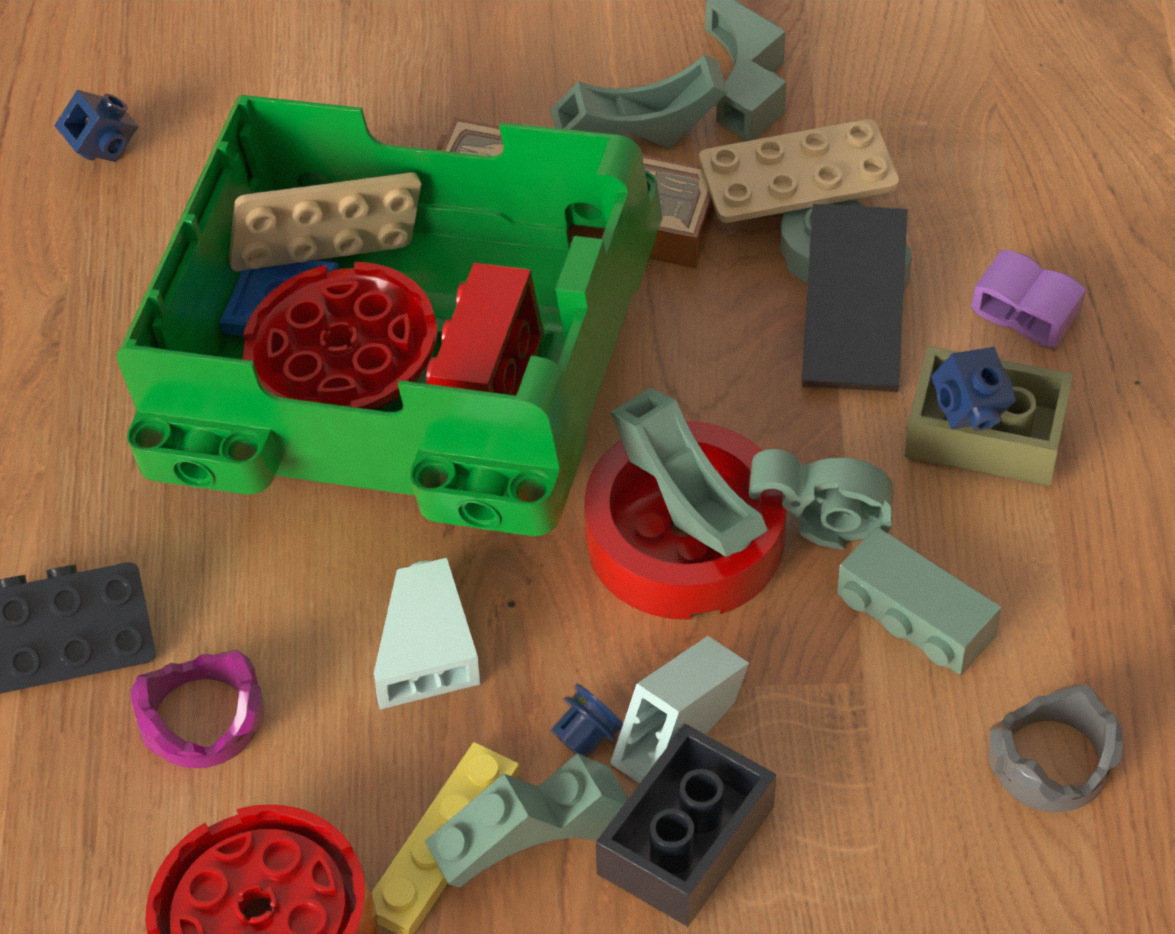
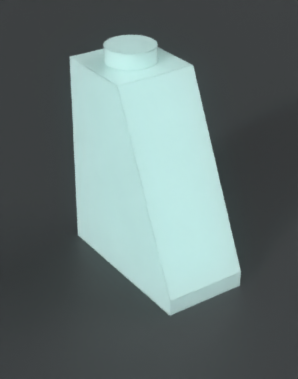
M447 558L434 561H419L410 567L398 569L396 572L374 670L377 701L380 710L480 685L478 655Z
M707 636L638 682L610 764L640 784L684 724L706 735L732 707L737 699L749 662Z

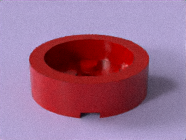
M686 421L698 445L729 487L749 506L762 514L768 530L752 540L750 545L744 550L732 553L726 557L691 535L681 537L672 532L671 527L676 526H674L655 476L630 462L622 440H619L610 447L596 463L589 476L585 490V540L591 558V566L595 574L612 594L629 606L663 618L691 620V614L720 610V614L742 606L753 599L770 582L778 569L784 551L787 510L782 506L783 492L777 489H766L761 492L758 499L749 497L752 460L757 453L763 450L751 440L730 429L696 421Z
M266 804L236 809L238 815L223 819L209 827L205 822L195 828L164 859L153 879L146 904L145 923L147 934H376L377 930L375 902L362 866L346 837L336 827L318 815L285 805ZM267 898L271 901L272 911L267 910L263 915L251 917L250 920L243 914L245 907L252 900Z

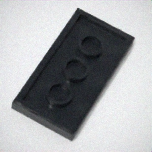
M813 204L802 386L898 392L908 209Z

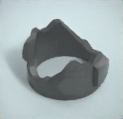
M1071 685L1058 689L1047 696L1036 697L1027 705L1006 714L1002 721L991 726L989 729L988 762L994 774H997L1000 783L1015 799L1029 807L1042 811L1065 812L1087 805L1101 793L1108 780L1110 769L1117 766L1122 758V727L1114 713L1106 709L1095 691L1087 685ZM1056 721L1065 723L1081 731L1092 742L1098 754L1099 765L1083 786H1062L1051 780L1038 762L1022 758L1018 754L1013 734L1022 727L1034 722Z

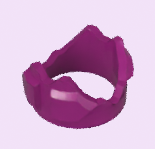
M237 649L214 655L203 654L193 661L181 664L169 663L162 669L138 675L131 689V702L135 717L137 718L140 736L145 746L170 763L182 767L207 768L232 759L250 743L264 717V702L261 687L258 686L255 667L251 660ZM202 679L217 680L232 686L239 692L237 714L229 730L212 746L203 747L184 741L170 731L157 713L163 699L175 688L187 682Z

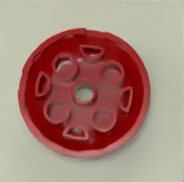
M354 262V268L328 271L326 265L290 278L261 301L250 316L243 333L245 344L242 360L254 362L261 384L266 390L276 396L376 411L401 396L398 388L399 380L416 383L424 373L436 344V319L432 305L425 292L416 282L397 270L366 262Z

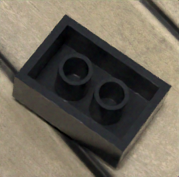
M684 724L596 841L597 874L689 927L774 808L777 774L693 727Z

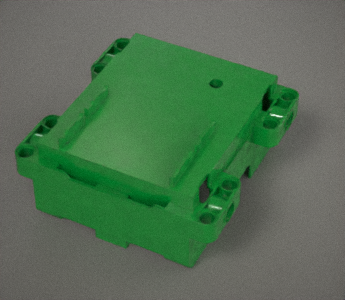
M249 95L237 97L116 354L117 362L137 410L128 429L127 440L141 475L155 482L238 494L262 492L270 486L275 476L415 495L421 515L433 522L529 536H541L551 532L556 528L561 519L587 442L588 424L632 294L639 289L662 221L657 180L653 174L645 171L640 147L628 137L616 134L503 122L499 124L503 151L495 156L394 146L382 143L371 135L362 107ZM416 173L421 181V189L412 240L409 245L403 248L319 259L317 261L337 262L339 269L354 268V262L378 264L397 270L416 282L429 298L436 319L437 337L432 357H437L442 345L441 338L444 323L447 319H452L457 307L458 287L461 282L467 281L474 263L531 270L545 335L537 356L530 357L517 396L427 384L426 368L416 383L399 380L398 388L401 396L376 411L282 398L270 393L263 387L253 361L242 360V357H244V336L223 334L219 323L241 271H235L231 268L228 256L234 202L239 196L246 194ZM570 224L605 228L602 239L574 236L570 245L568 235Z

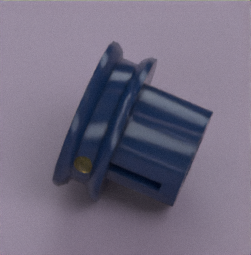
M577 683L575 685L576 693L572 697L567 696L563 698L564 702L570 707L569 710L550 731L575 755L578 753L588 757L604 739L614 745L615 735L621 731L623 722L597 697Z

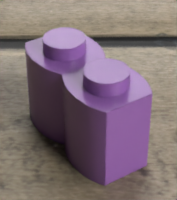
M1001 250L976 284L971 308L984 319L1003 327L1014 328L1020 335L1038 345L1056 348L1081 312L1086 289L1067 274L1043 270L1027 255Z

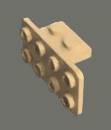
M871 119L707 148L699 153V165L718 219L724 223L813 207V204H831L896 191L899 185L898 174L877 123Z
M404 173L239 196L234 202L228 256L230 266L235 271L406 247L412 240L421 181L416 173Z

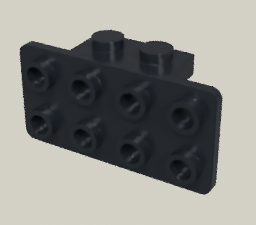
M126 562L77 572L76 565L62 566L46 570L47 579L28 583L26 575L0 579V694L146 664L154 660L156 650L140 571L136 564Z

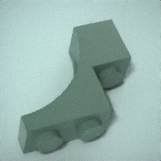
M706 0L705 31L723 45L734 63V69L725 81L727 94L716 105V122L747 141L755 140L785 113L786 81L781 79L774 71L784 63L786 31L781 29L776 23L766 20L746 8L737 0Z
M704 54L695 63L678 74L644 86L604 88L578 81L551 108L555 128L625 136L630 132L670 149L713 106L719 103L727 94V89L718 60Z
M651 387L611 411L630 462L655 476L674 526L726 557L732 553L744 550L750 545L752 540L768 531L762 514L743 501L710 463L690 431L676 400Z
M577 753L538 787L507 774L501 775L427 838L425 843L448 884L460 888L483 870L526 848L565 838H585L595 841L601 836L628 800V797L609 766Z

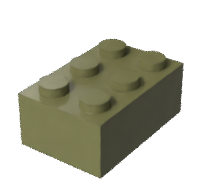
M927 346L909 418L904 457L1051 486L1074 374L1000 360L1005 374L1009 376L1012 382L1016 401L1001 415V421L993 427L981 431H974L972 426L951 430L946 414L938 404L937 391L931 375L952 353L958 352Z

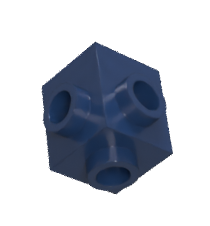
M81 90L75 92L54 125L73 150L88 160L100 158L112 162L118 160L139 128L127 113V105L118 97L108 93L100 96Z
M995 347L952 353L931 375L937 391L938 404L942 411L945 412L951 430L972 426L974 431H981L993 427L1001 421V415L1016 401L1012 382L1009 376L1005 374Z

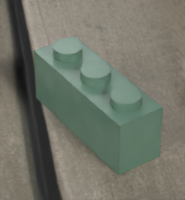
M876 527L839 567L837 594L843 598L848 606L857 611H864L882 623L890 634L900 639L905 638L923 650L932 662L939 666H947L960 676L997 636L1001 606L879 527Z

